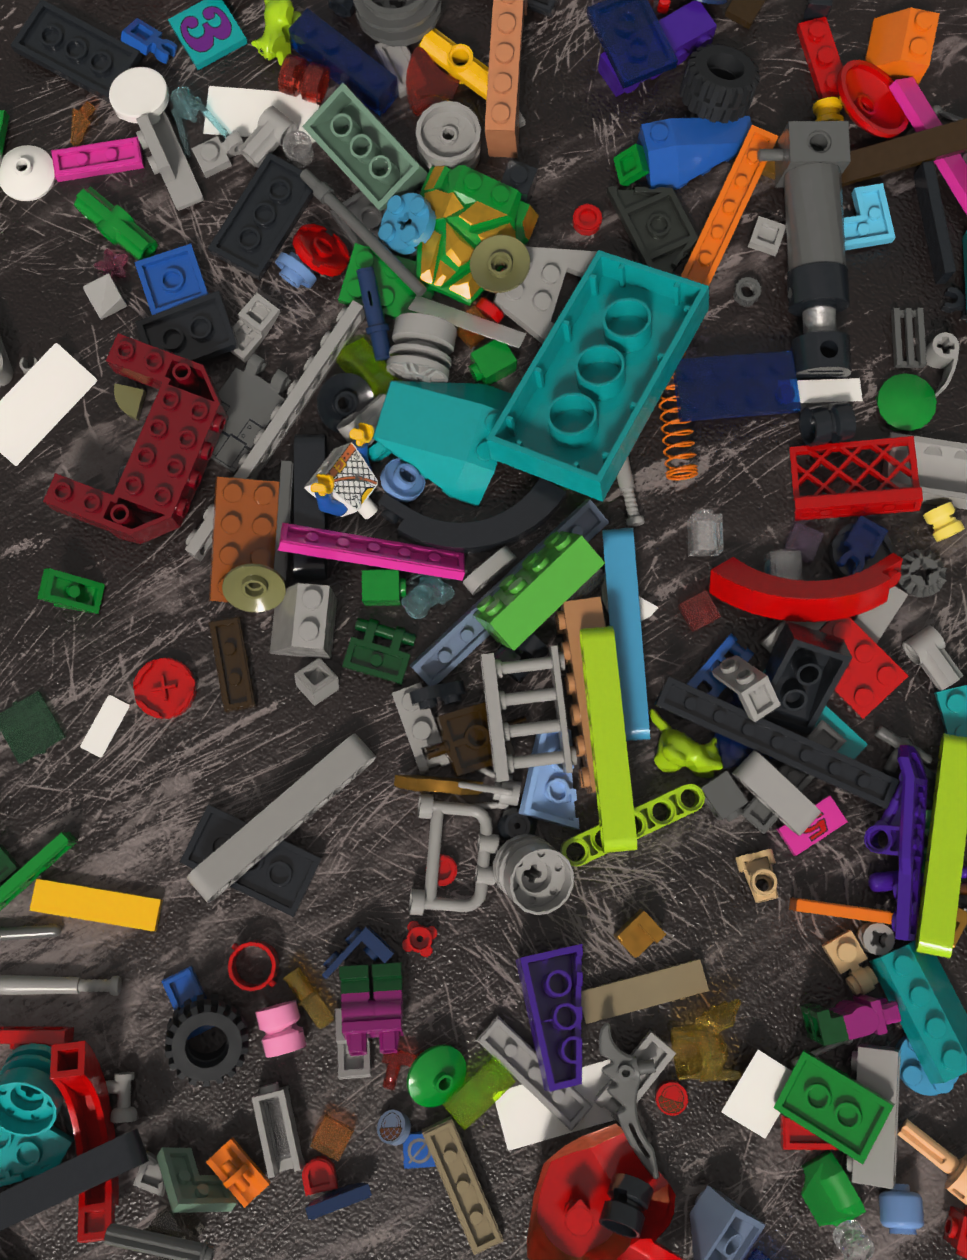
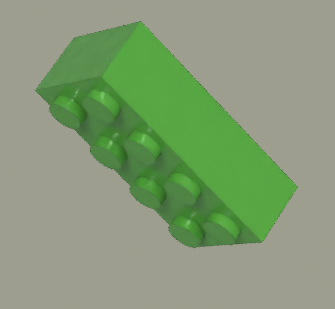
M564 531L551 534L545 540V547L537 554L529 555L522 562V569L515 575L507 576L500 583V589L493 596L485 597L477 605L478 610L473 616L496 642L516 650L605 564L582 535Z

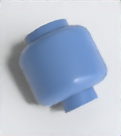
M895 1184L894 1188L890 1189V1191H883L879 1194L880 1222L882 1226L889 1228V1234L917 1235L916 1229L924 1226L922 1196L917 1192H911L910 1185Z

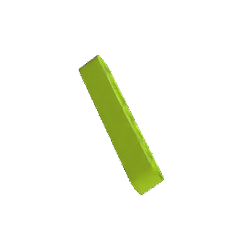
M613 626L580 629V647L603 853L637 850V833Z
M943 733L941 738L915 943L916 952L950 958L953 950L967 834V737Z

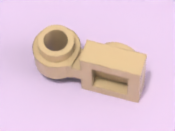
M847 930L821 945L838 974L849 971L848 974L850 976L846 978V982L854 995L857 996L860 993L865 995L875 989L874 985L878 983V979L869 966L865 968L859 966L861 962L868 958L851 930Z

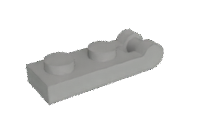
M420 682L392 692V696L418 769L422 775L430 772L429 768L437 765L444 767L449 765L450 762L446 754L431 758L430 760L424 757L422 748L440 743L441 737L431 709L420 710L419 705L412 706L409 693L423 688Z
M651 1030L648 1031L630 1054L637 1057V1062L654 1059L656 1069L655 1073L640 1075L641 1082L638 1088L637 1102L676 1054L673 1048ZM610 1079L596 1095L593 1102L601 1108L606 1107L612 1112L611 1117L619 1123L616 1112L624 1109V1106L607 1092L608 1087L616 1085V1082Z

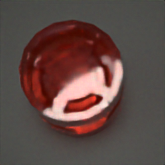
M288 54L282 63L279 73V92L293 97L301 94L303 100L320 105L328 90L330 68L316 62H311L307 65L306 59Z

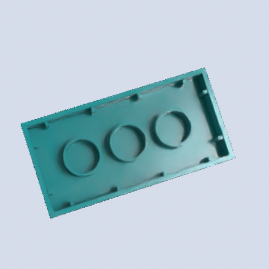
M598 250L486 440L491 459L603 502L709 310V286Z

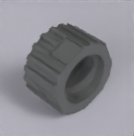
M751 277L741 278L733 289L734 300L743 307L752 306L761 295L760 283H758L757 279L755 280ZM749 287L753 295L745 297L741 288Z

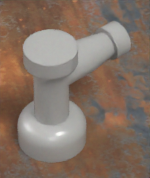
M134 1072L115 1073L114 1080L105 1081L108 1094H117V1107L110 1113V1122L125 1123L137 1120V1110L131 1106V1080H134Z

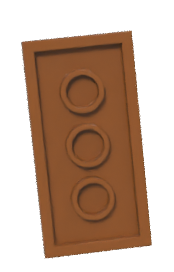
M216 477L209 601L228 602L223 595L222 584L226 574L237 566L262 564L274 569L279 482Z

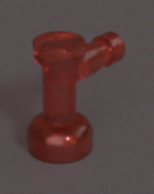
M398 1050V1053L383 1054L382 1062L388 1064L386 1078L382 1086L386 1089L394 1090L401 1064L411 1067L415 1059L425 1050L419 1051L417 1055Z

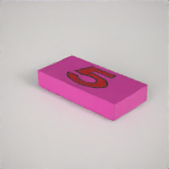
M830 795L814 804L821 811V814L801 836L795 834L785 824L776 829L793 856H797L848 822Z

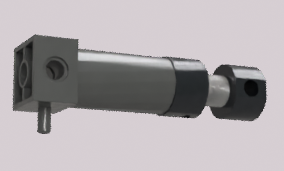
M788 121L774 149H759L757 159L759 161H775V187H784L788 262V312L792 315L803 317L804 334L794 338L791 343L793 379H843L851 375L852 372L850 336L847 333L836 330V313L844 311L850 304L842 195V173L851 162L849 121Z

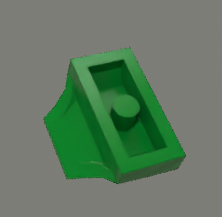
M830 1150L823 1152L801 1166L805 1174L801 1196L819 1227L834 1225L838 1228L866 1212L845 1171Z

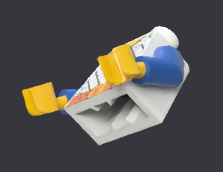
M360 422L358 424L359 429L353 428L349 433L350 438L354 439L353 443L350 442L333 449L304 487L316 498L321 512L343 517L358 511L364 519H369L378 510V506L369 497L378 485V480L372 472L368 458V443L373 438L374 428L369 424Z

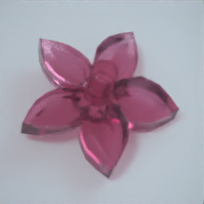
M106 249L103 253L105 261H99L93 265L97 270L104 271L103 276L109 273L111 277L115 274L120 278H124L127 275L122 266L126 264L128 255L119 253L114 256L110 250Z

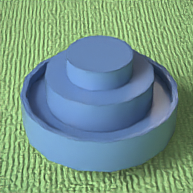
M281 252L275 260L276 265L281 269L279 275L292 286L299 288L300 285H303L310 289L316 282L317 278L313 274L314 270L303 263L297 254L290 252L288 255Z
M399 458L391 460L383 468L380 476L381 486L385 493L399 502L408 503L414 501L423 492L426 483L425 478L419 474V471L413 465L405 461L403 462Z

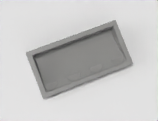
M890 432L888 438L907 437L913 435ZM914 436L919 484L922 487L923 494L922 503L941 506L952 502L954 508L967 510V443ZM907 446L893 447L888 454L901 463L908 456ZM884 459L882 475L887 478L896 467ZM908 462V463L906 464V467L910 469L909 462ZM901 471L891 481L899 488L912 487L911 478Z

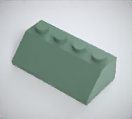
M344 83L333 92L302 126L379 211L387 208L388 200L394 195L402 196L407 193H414L426 180L428 172Z

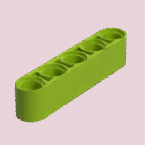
M695 784L682 785L634 807L635 818H637L640 824L639 830L636 832L637 839L698 811L703 806L705 800L702 789ZM684 790H690L695 795L696 799L692 807H686L681 802V794ZM657 803H662L667 808L668 813L663 821H659L653 816L652 809ZM599 824L563 842L560 847V853L569 860L571 866H581L607 854L603 853V849L595 841V835L600 830ZM571 843H578L583 848V856L578 861H572L567 857L566 850Z

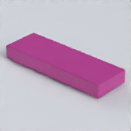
M138 137L51 150L54 174L58 182L144 168L142 148Z

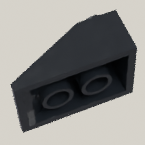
M786 621L772 648L764 673L768 676L781 705L762 718L769 722L810 734L852 660L844 639Z

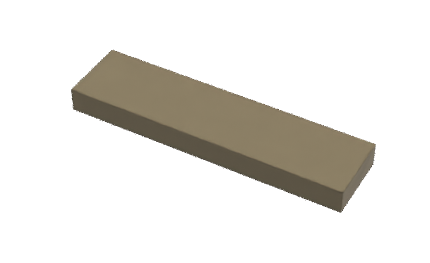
M698 958L581 990L582 1013L585 1024L704 993L709 991L701 959Z
M452 1116L422 1129L423 1137L473 1254L476 1255L503 1242V1236Z

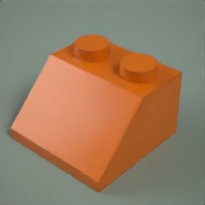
M910 7L874 18L865 61L882 69L893 80L913 77L919 85L930 65L940 13Z

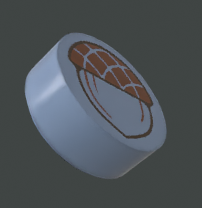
M397 1110L386 1111L380 1117L377 1124V1133L381 1141L393 1146L404 1143L411 1131V1123L408 1116Z

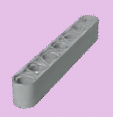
M356 733L352 734L193 869L187 876V880L203 899L210 903L362 773L377 756Z

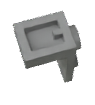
M735 655L725 659L718 667L712 670L713 676L738 694L748 718L752 721H758L781 705L768 676L739 656Z

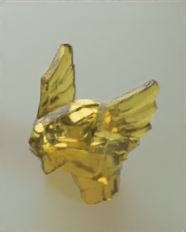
M735 999L729 1003L724 1001L718 1006L713 1005L708 1011H704L700 1017H697L695 1024L671 1028L672 1048L676 1051L673 1058L678 1080L692 1079L699 1080L700 1082L740 1080L743 1075L742 1072L723 1068L729 1051L719 1032L734 1026L741 1000Z

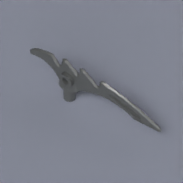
M605 1023L599 1034L600 1054L612 1060V1063L602 1067V1072L616 1082L615 1086L608 1087L607 1092L624 1106V1109L616 1112L619 1124L641 1163L654 1179H658L659 1173L654 1148L645 1137L637 1114V1093L641 1082L640 1075L656 1072L654 1059L637 1062L636 1056L628 1055L621 1051L613 1042L610 1024ZM629 1123L633 1124L641 1143L650 1155L649 1157H646L629 1127Z

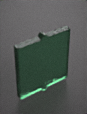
M40 691L20 702H13L12 707L0 713V731L19 764H23L40 753L45 754L48 748L66 738Z

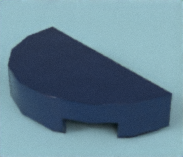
M363 1182L347 1185L312 1200L305 1207L308 1220L316 1219L370 1198L372 1194L369 1184Z

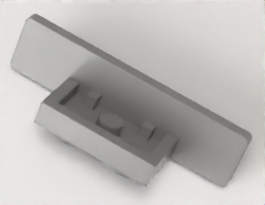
M165 110L160 114L159 122L153 125L148 115H143L136 118L141 129L136 132V135L143 150L150 149L152 156L147 157L154 175L161 174L176 209L180 211L203 201V195Z

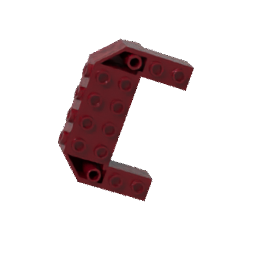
M118 333L106 358L108 365L116 374L159 389L119 483L112 495L55 473L43 502L56 512L109 531L119 539L142 544L181 527L195 492L201 483L208 462L213 455L220 434L225 427L228 416L204 365Z

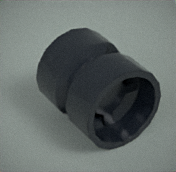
M843 401L830 403L827 408L823 405L802 409L799 417V430L804 443L807 446L813 447L825 445L829 442L837 443L851 440L856 432V417L852 406L848 402Z
M532 633L516 650L501 645L495 651L494 657L495 659H500L501 662L545 657L548 654V647ZM531 671L508 675L516 682L521 683Z
M615 1173L612 1176L607 1192L611 1200L605 1201L599 1223L606 1229L621 1236L639 1238L646 1219L642 1211L649 1208L654 1191L653 1188L645 1181L634 1176Z

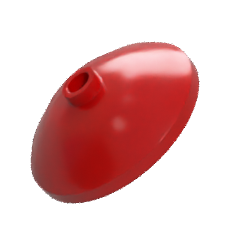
M864 60L849 61L841 68L837 78L839 99L849 118L861 129L877 137L893 138L901 134L906 129L909 120L889 89V86L894 81L882 69Z

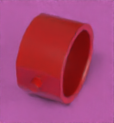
M253 940L241 945L235 943L231 947L234 952L229 957L228 973L236 986L247 991L260 990L268 984L272 988L275 986L276 982L273 979L278 974L280 962L273 946L265 941ZM249 946L260 947L271 958V974L264 983H247L238 974L236 967L237 957L244 948Z

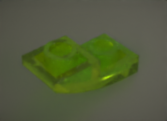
M492 1057L442 1105L463 1130H466L516 1081L495 1057Z

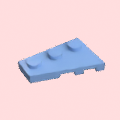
M568 729L569 744L573 746L572 732ZM558 732L536 734L532 754L561 751ZM562 763L529 767L519 814L567 828L579 829V818L575 816L574 801H577L576 789H573L572 773L563 772Z

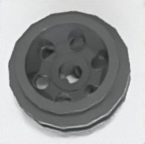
M353 0L356 17L362 31L373 40L392 47L408 46L419 42L435 28L441 17L442 0Z

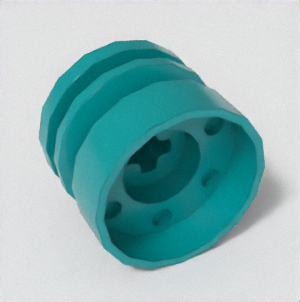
M30 1043L19 1046L10 1052L0 1072L1 1130L15 1136L31 1137L43 1134L53 1126L63 1104L64 1097L57 1085L50 1080V1046Z

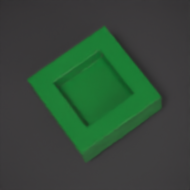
M639 144L632 145L613 158L619 183L627 187L650 173L643 146Z

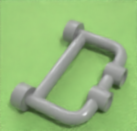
M420 793L417 816L422 819H431L424 890L411 889L409 915H423L424 909L454 912L473 911L484 902L488 885H495L496 882L493 877V866H489L490 853L497 854L499 848V835L492 834V819L481 806L469 803L435 801L433 794ZM444 814L472 816L478 819L480 823V833L477 841L478 857L475 869V892L469 899L436 897Z

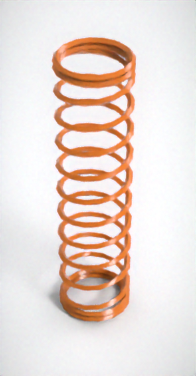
M684 353L680 361L683 363H679L677 367L683 366L687 363V361L683 359L686 356V353ZM675 371L673 375H682L672 376L671 379L685 377L688 373L686 371ZM686 382L667 385L665 389H685L689 384ZM678 394L667 398L661 396L660 399L663 400L658 405L664 411L659 418L665 422L661 427V431L667 434L663 437L662 442L668 446L664 449L663 454L669 457L664 463L670 469L665 473L666 478L669 480H686L698 475V466L695 464L679 467L667 465L673 459H688L697 455L692 452L675 456L666 453L672 447H689L695 444L694 441H682L675 444L665 442V439L671 435L684 436L694 432L692 429H682L674 432L664 431L666 425L686 424L693 420L690 417L677 418L671 421L662 418L668 412L682 413L690 411L692 408L690 406H678L670 409L661 407L665 401L687 400L691 397L688 394ZM690 472V473H686V474L674 475V474H677V473Z

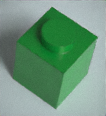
M493 340L470 353L471 365L468 367L477 382L481 380L483 384L490 386L516 371L517 360L508 345L503 342Z
M362 570V602L364 606L401 605V597H406L407 587L406 578H401L399 570Z

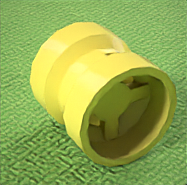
M952 502L945 503L923 515L926 523L934 526L932 528L936 542L947 539L965 529L962 522L953 517L955 508Z

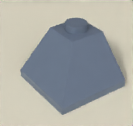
M708 1185L697 1196L695 1206L690 1212L694 1260H744L766 1225L724 1193Z

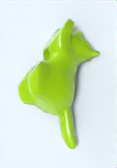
M264 0L265 30L263 36L252 41L251 44L258 49V53L266 60L270 61L277 57L279 65L286 67L291 58L290 38L292 35L301 36L304 33V18L300 12L294 11L291 0Z
M655 709L649 710L652 722L662 733L658 741L657 753L654 756V762L662 772L674 773L682 767H687L696 776L713 778V770L723 769L717 747V738H713L709 743L699 744L685 733L672 729Z

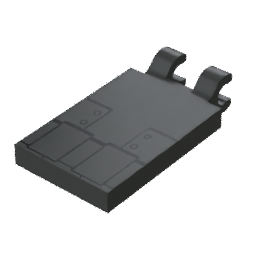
M255 353L248 360L244 372L235 368L218 392L228 418L211 459L234 474L238 471L237 465L241 457L246 453L249 455L255 446L254 439L261 429H266L272 421L270 417L278 404L282 405L286 400L281 395L291 383V380L288 378L289 375L280 369L276 371L270 384L259 376L265 370L267 364L264 363L265 360Z

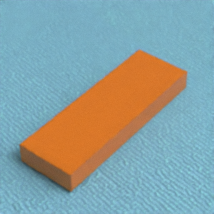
M794 897L790 899L789 910L892 925L893 913L891 911Z

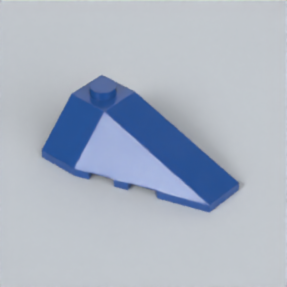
M744 116L735 122L728 121V123H721L719 121L714 123L706 118H669L641 124L637 144L643 146L650 173L646 175L649 189H656L658 187L673 188V190L680 189L687 185L688 181L699 175L703 176L716 165L736 157L751 128L750 116Z

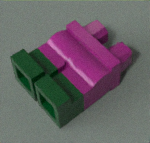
M372 964L374 1000H371V972L368 965L339 966L342 1033L345 1040H347L350 1056L366 1055L367 1038L379 1037L380 1053H398L400 1036H404L402 964Z
M858 994L857 996L853 995L854 1001L842 1000L832 1008H824L814 1003L800 1005L807 1037L826 1046L868 1036L873 1033L877 1035L888 1033L886 1025L901 1022L898 1004L893 1000L887 1002L884 997L873 998Z

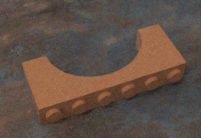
M493 0L485 115V136L489 157L518 158L521 47L524 15H527L528 0Z

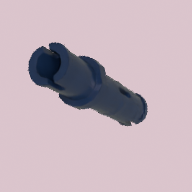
M361 268L356 270L368 324L366 334L370 335L375 361L387 360L390 358L389 350L391 348L387 332L390 331L389 324L385 323L374 268Z

